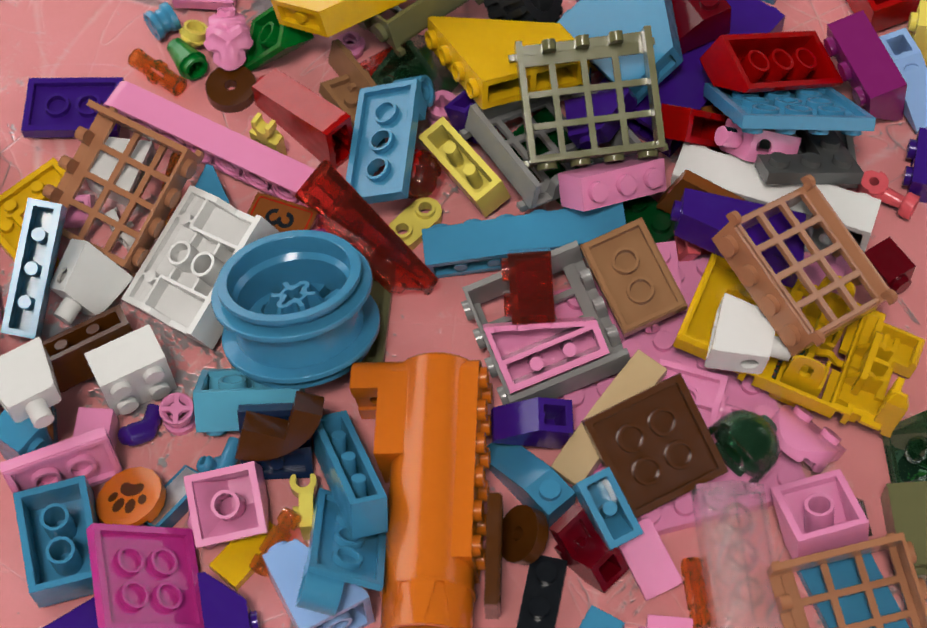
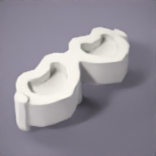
M117 207L105 213L106 216L119 221L116 213L118 212ZM129 221L126 226L132 228L134 224L132 221ZM110 226V229L113 232L115 228ZM122 232L118 241L127 250H130L136 238Z

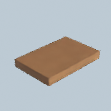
M642 217L579 245L581 253L624 338L688 308Z

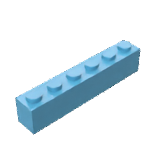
M623 202L585 212L566 207L553 211L539 209L530 212V214L517 216L504 214L496 219L482 221L479 219H469L461 224H435L430 228L422 229L424 259L429 279L508 269L575 240L581 245L626 224Z

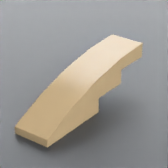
M638 349L583 420L661 382L667 374V368ZM582 422L551 465V468L559 476L573 486L591 476L601 464Z

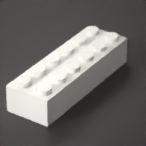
M686 142L682 146L671 177L672 185L685 170H689L744 198L746 201L763 205L801 188L804 184H765L754 166L755 163L742 160L731 154L710 150L703 145H693ZM816 184L863 252H865L882 200L874 198L867 193H857L840 188L835 184ZM803 200L790 207L791 211L805 213L806 220L810 219L813 215ZM810 227L805 230L819 250H823L833 244L822 227L819 229ZM804 245V251L809 252L807 247Z

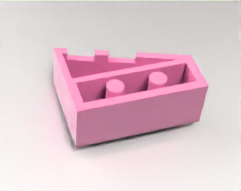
M593 316L482 324L510 394L610 353L598 322Z

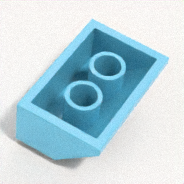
M236 368L204 369L201 371L193 390L196 433L206 432L209 436H220L226 434L227 431H239L237 415L239 405L293 403L296 391L305 392V388L286 389L264 386L249 379Z

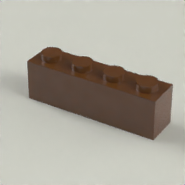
M120 304L42 341L50 356L60 393L95 377L84 353L133 331Z

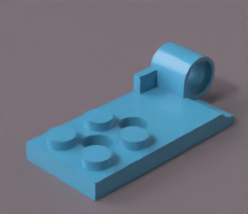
M428 75L397 79L393 83L359 89L342 199L348 207L408 198L418 120H425L427 107H431L435 100L434 86ZM389 137L384 146L378 147L381 140ZM385 165L384 170L379 175L373 176L381 166Z
M319 488L315 498L308 557L303 569L296 606L335 616L340 603L344 582L382 591L384 586L386 532L352 539L332 492Z

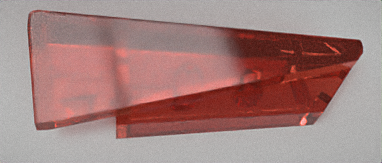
M324 159L295 194L299 201L322 216L319 218L316 226L345 239L355 249L360 251L369 262L372 277L389 293L417 290L423 291L424 295H430L438 283V278L331 163Z

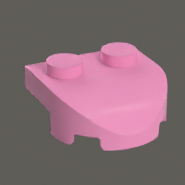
M798 404L795 407L782 405L764 428L765 432L773 435L771 441L779 449L798 463L803 460L816 473H821L829 462L840 459L847 449L839 444L842 439L834 431L827 427L823 429L818 427L811 421L814 416Z

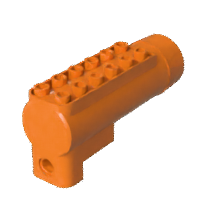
M440 352L418 354L403 362H354L351 366L350 391L357 402L361 419H376L373 454L384 482L389 483L384 586L380 592L382 598L380 628H473V608L476 601L475 583H480V571H485L486 548H483L482 536H486L487 514H484V502H487V494L490 493L489 481L486 480L485 469H490L491 466L490 447H487L486 437L492 434L491 415H488V404L493 403L492 383H489V369L482 366L481 360H469L459 355Z

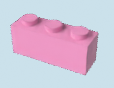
M635 154L624 157L625 160L621 162H602L558 173L561 206L585 212L667 191L664 158L638 159V155Z

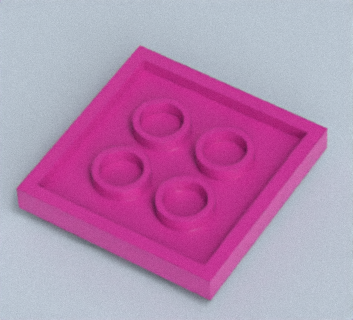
M92 523L86 529L98 628H204L197 575L199 571L192 529Z

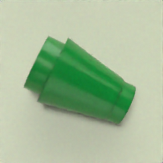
M175 38L169 42L167 51L181 77L189 80L200 79L208 68L205 55L180 38Z

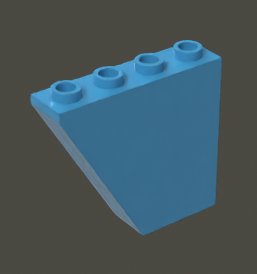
M579 0L557 22L574 38L583 34H588L589 38L607 36L609 32L622 30L623 34L641 32L644 26L651 25L652 37L655 38L653 48L658 85L683 62L672 0ZM643 54L619 57L622 81L646 78ZM611 58L590 60L610 82H614ZM647 85L629 87L637 98V105L648 95Z

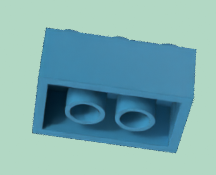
M85 475L13 493L28 590L38 607L43 608L94 594L86 529L92 523H99V518L95 507L94 491Z

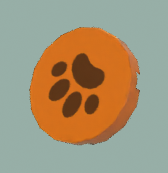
M133 467L123 470L108 480L99 492L95 505L97 516L104 524L139 526L147 520L151 523L164 507L167 495L165 486L152 469Z

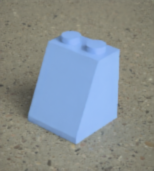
M296 538L289 542H278L270 547L267 553L262 555L270 580L295 628H363L375 622L367 591L361 586L344 582L340 603L335 616L296 606L303 569L309 550L307 546Z

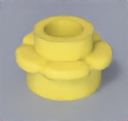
M187 20L179 30L180 38L193 48H198L204 45L206 29L208 27L201 21Z

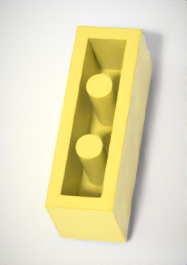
M443 116L418 136L428 154L485 218L511 197L502 180Z

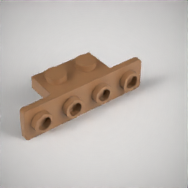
M339 39L332 41L328 63L339 77L320 83L319 93L324 99L351 116L353 129L359 89L377 86V84L371 78L369 72L354 58L352 52Z

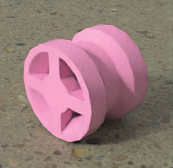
M447 90L435 91L434 104L431 107H427V120L430 126L442 116L451 124L444 107L456 97L452 92Z
M178 392L164 397L159 405V415L163 420L166 430L177 436L187 435L193 431L196 425L194 404L190 397Z

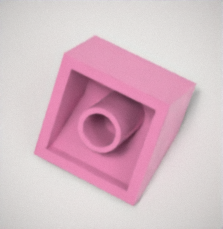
M841 469L771 487V495L783 541L792 559L868 541L869 521Z

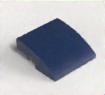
M293 403L239 405L237 411L239 432H241L246 410L288 420ZM312 436L302 446L289 454L275 459L255 461L262 466L264 479H289L293 474H296L297 478H310V473H314ZM240 460V461H241V464H242V463L251 462V461Z

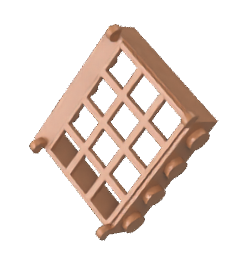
M89 99L86 105L95 111L97 115L89 130L82 126L76 129L74 137L81 141L77 152L73 158L67 155H63L60 158L58 165L66 172L57 188L47 184L42 191V195L50 199L49 202L63 204L67 208V212L72 205L89 214L78 236L63 228L62 236L69 240L72 238L85 240L96 218L114 227L115 229L104 249L93 243L91 244L117 265L129 270V274L135 277L149 254V249L155 238H158L163 231L169 212L178 205L181 199V190L187 179L192 178L196 172L197 164L202 162L204 152L197 149L194 153L189 148L118 114L116 108L110 106L108 109ZM116 123L134 132L123 153L105 145ZM141 136L160 145L149 166L130 157ZM167 149L181 155L170 177L156 171ZM101 151L119 159L108 181L90 172ZM126 164L145 172L134 194L115 185ZM152 176L166 183L155 204L141 198ZM86 178L104 187L93 208L75 200ZM111 191L130 200L119 221L100 213ZM137 204L150 210L140 232L126 226ZM122 232L136 238L124 260L111 253Z
M810 174L800 179L804 184L801 188L742 217L737 211L728 213L726 217L729 223L712 238L720 253L793 357L813 345L817 347L825 342V338L873 312L886 301L889 305H892L898 300L897 293L885 283L818 189L815 178ZM801 200H803L813 214L810 219L802 223L798 221L790 207L798 204ZM782 212L792 228L778 234L768 218ZM760 223L770 239L756 246L745 230ZM810 227L814 229L822 227L833 244L820 251L805 230ZM796 234L811 253V256L800 262L795 259L783 242ZM773 246L777 247L790 266L775 274L761 254V252ZM830 254L833 257L842 255L853 272L839 279L825 257ZM815 262L819 264L831 281V284L820 290H817L803 270ZM794 273L810 294L798 302L794 301L781 280ZM852 282L855 286L862 284L872 300L859 306L844 285ZM834 290L838 291L851 310L840 318L836 317L823 296ZM814 301L829 321V324L816 331L801 311V308Z
M892 532L884 537L779 562V560L773 561L767 569L783 628H810L804 606L830 600L838 626L836 628H884L883 624L907 618L910 619L912 628H927V605L925 602L927 600V586L922 577H917L914 563L917 562L916 552L912 542H906L903 532L896 534ZM888 549L896 575L870 582L862 555ZM854 558L861 584L835 590L828 563ZM819 566L827 592L801 599L793 572ZM898 583L907 610L880 616L873 589ZM864 592L872 619L846 625L838 598Z

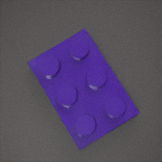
M123 77L29 78L21 127L24 138L74 137L75 131L79 126L89 130L97 113L86 105L88 100L90 99L103 106L119 82L124 81ZM116 123L109 137H119L121 125Z

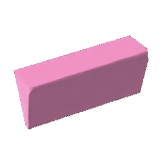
M645 517L638 521L643 534L618 546L645 601L683 583L650 517Z

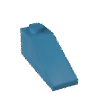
M490 443L487 446L490 447L491 466L489 470L523 505L541 510L546 516L548 527L554 524L575 504L576 492L549 465L523 446Z

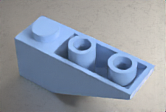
M905 27L882 35L879 38L907 83L903 114L914 132L918 133L920 127L927 129V67L919 47Z

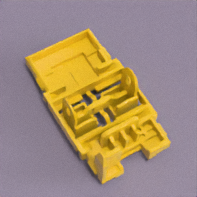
M714 253L711 254L673 343V347L706 360L716 312L724 293L757 306L725 258ZM825 276L819 286H814L817 290H820L831 284V281ZM797 279L793 288L785 286L795 302L801 300L803 296L807 297L810 295L799 279ZM849 282L844 286L854 298L856 288L852 282ZM831 292L823 296L837 318L851 311L840 295ZM815 301L801 309L815 331L829 324V321ZM874 310L847 326L838 350L839 353L846 355L844 361L838 359L833 352L843 334V328L825 338V342L818 347L813 345L806 349L804 355H795L794 357L791 355L788 362L782 360L774 379L772 375L779 359L773 357L769 358L761 374L735 373L738 374L737 379L741 381L744 380L746 374L754 376L751 385L769 392V397L795 407L798 404L808 411L812 410L828 418H832L836 411L842 414L839 421L842 424L846 425L848 421L853 423L858 421V423L874 430H880L879 434L891 438L893 430L909 407L908 395L901 392L905 378L898 376L885 396L892 373L910 378L917 368L926 340L899 327L884 323L886 315ZM814 355L828 357L830 361L828 360L824 365L820 361L813 359ZM831 364L841 368L840 371H837L832 368L825 389L823 391L821 399L818 398L826 381Z

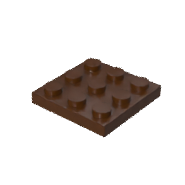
M677 373L581 421L604 469L610 467L636 518L728 472L681 373Z

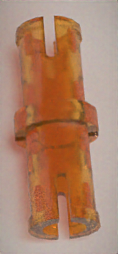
M140 48L133 50L129 55L128 64L146 75V79L150 83L159 84L174 96L180 95L185 90L187 80L169 69L168 64L163 60L154 59ZM151 67L162 73L164 76L162 77L153 70H151Z

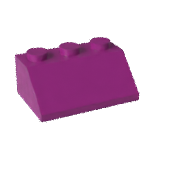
M859 11L827 24V37L824 39L825 49L830 57L834 56L838 62V71L844 82L849 81L853 88L852 95L856 104L860 107L863 106L865 111L876 118L896 122L902 120L907 83L864 11Z

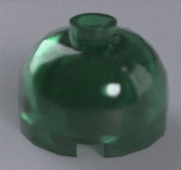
M742 409L725 414L708 428L710 434H714L717 440L715 444L725 465L739 477L744 473L752 476L748 482L758 483L776 465L780 454V443L776 434L777 427L768 416H760L755 412Z

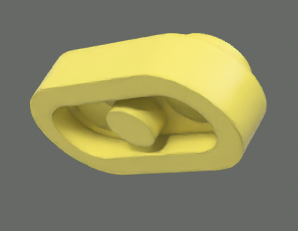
M421 197L412 202L388 225L386 229L388 245L397 246L398 253H408L414 250L423 242L422 229L430 228L435 224H441L442 208L440 203L430 197ZM425 209L430 210V212L428 213H422L420 211ZM400 230L408 231L406 234L397 233Z

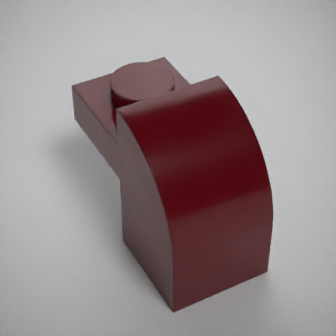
M573 504L549 527L557 542L554 549L561 559L568 560V566L580 578L601 592L605 593L629 569L619 548L608 549L599 534H597L586 512L580 506Z

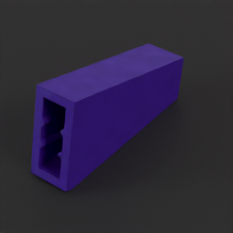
M685 188L681 200H675L673 203L670 220L676 221L675 236L723 257L712 241V238L729 223L726 215L732 211H737L742 217L764 205ZM792 211L800 223L806 221L805 213ZM782 212L768 218L778 234L792 228ZM760 223L745 230L756 246L770 239ZM797 234L783 241L798 262L804 260V243ZM776 246L761 252L775 274L790 267ZM794 273L781 280L783 285L793 288L798 277Z

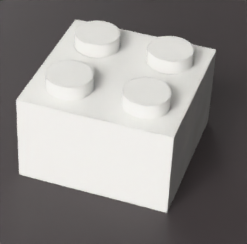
M149 324L84 353L109 408L114 409L116 416L130 414L140 405L153 399H162L172 390L177 389L166 357Z

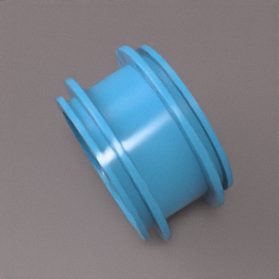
M293 230L260 238L237 251L222 267L211 294V305L214 315L224 327L222 332L223 350L231 365L254 382L268 387L286 389L314 387L335 380L348 373L354 362H361L376 340L380 329L379 309L377 303L370 295L373 277L367 259L345 239L317 230Z

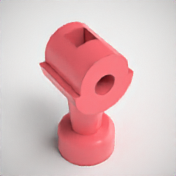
M873 170L864 172L861 184H858L856 192L867 193L874 198L881 199V202L899 208L898 215L910 220L921 196L912 192H908L903 196L889 188L888 177L882 171L879 173Z

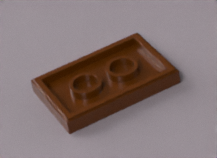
M501 493L487 494L484 586L486 619H499L501 612L503 495Z

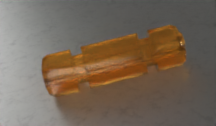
M285 507L281 510L276 519L279 523L277 525L273 524L259 547L261 553H256L250 562L249 567L258 575L264 577L269 575L262 555L267 553L274 544L281 541L288 542L292 536L289 532L291 529L295 530L301 521V516L290 508Z
M687 557L681 561L682 577H686L683 583L688 610H690L689 618H693V628H709L711 625L710 610L706 609L708 608V598L704 576H702L701 559L699 557Z

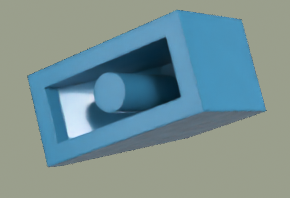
M610 467L583 479L572 487L576 492V497L609 550L643 534Z

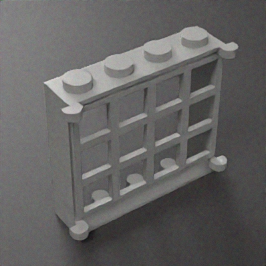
M584 93L559 96L560 102L584 96ZM552 97L529 100L531 112L546 107L555 117ZM521 100L484 110L477 103H474L469 107L465 128L459 130V134L464 140L473 136L520 196H522L523 200L517 202L516 205L520 212H525L528 209H533L560 198L558 174L550 179L544 171L538 172L537 166L531 168L541 180L540 183L511 148L513 146L523 160L528 161L527 150L521 144L526 142L525 133L514 136L504 123L520 116L523 118ZM532 117V124L537 123ZM494 126H496L501 131V133L505 136L507 140H505L501 136V134L497 131V129ZM628 127L629 143H642ZM556 128L533 131L534 138L539 137L549 149V152L541 155L559 153V148L547 135V133L555 131ZM620 128L608 142L611 146L622 145ZM573 142L565 145L566 152L578 149ZM604 158L591 159L593 162L591 165L604 162ZM570 162L560 163L566 171L575 169L571 167Z
M577 240L462 287L467 300L461 302L468 321L475 319L479 328L472 331L479 348L487 347L490 357L484 360L491 377L499 376L502 386L496 389L503 405L535 397L556 399L619 373L630 360L628 350L623 348L615 324L611 322L603 297L599 295L591 271L583 261ZM563 270L571 289L548 298L540 279ZM534 283L541 301L518 310L510 292ZM504 295L511 314L488 323L480 304ZM575 296L583 313L579 317L593 316L597 320L610 353L581 367L572 368L571 371L555 378L545 379L540 384L526 390L510 394L482 324L522 321L521 318L543 309L546 310L549 319H557L552 305Z

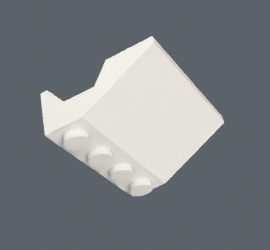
M190 185L121 300L213 350L224 329L216 319L211 305L212 289L219 272L227 260L241 248L260 238L280 232L262 216L257 214L253 217L236 209L221 198Z

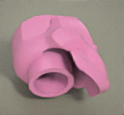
M221 7L217 9L216 14L208 18L209 27L206 29V39L203 44L208 51L213 52V62L224 70L232 71L239 68L246 61L245 50L250 49L254 41L251 38L250 29L246 25L245 16L236 13V8Z

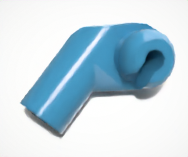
M229 437L220 456L214 458L202 456L196 465L198 472L201 473L236 465L239 460L235 459L239 439Z

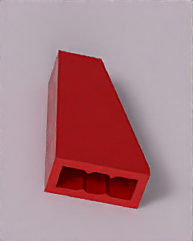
M274 68L267 75L261 76L251 86L256 106L271 119L275 120L281 128L333 172L349 159L353 129L351 116L277 68Z

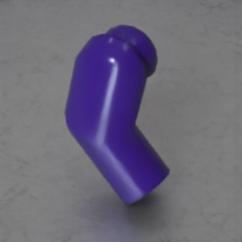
M148 404L143 420L120 428L118 431L119 442L123 445L137 446L153 440L161 421L159 406Z

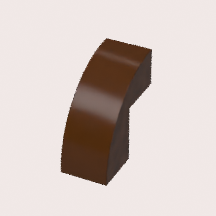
M296 391L288 420L246 410L235 459L264 461L282 457L298 449L316 431L323 414L324 397Z

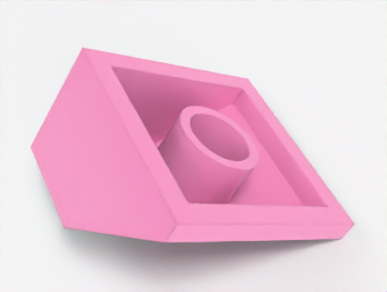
M251 461L183 476L196 548L268 533V496L261 465Z

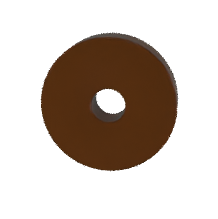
M242 65L232 71L219 67L206 80L205 89L208 100L215 109L221 112L235 113L242 111L254 102L251 86L256 83L253 73ZM230 87H236L233 90H228Z
M517 505L503 518L502 557L505 560L519 565H529L541 556L549 535L548 521L541 510L527 505Z

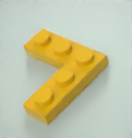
M54 157L0 195V247L14 262L27 199L33 198L50 201V199L42 195L44 187L47 184H51L57 188L66 172L59 167V162ZM57 257V261H56V266H55V268H56V267L59 265V263H60L58 257Z

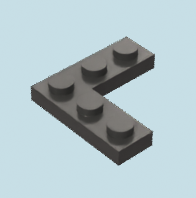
M796 130V135L802 138L801 143L807 150L806 153L784 154L774 152L772 154H757L754 165L765 184H803L800 179L808 174L815 178L816 184H861L864 174L839 136L832 130H829L828 135H814L808 133V130Z

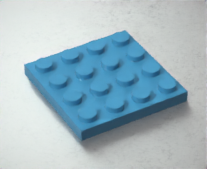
M705 83L703 96L745 133L761 134L763 129H775V132L785 135L796 134V130H808V133L814 135H828L829 130L841 131L844 135L860 136L862 131L875 130L876 117L832 87L743 93L713 86L712 83Z

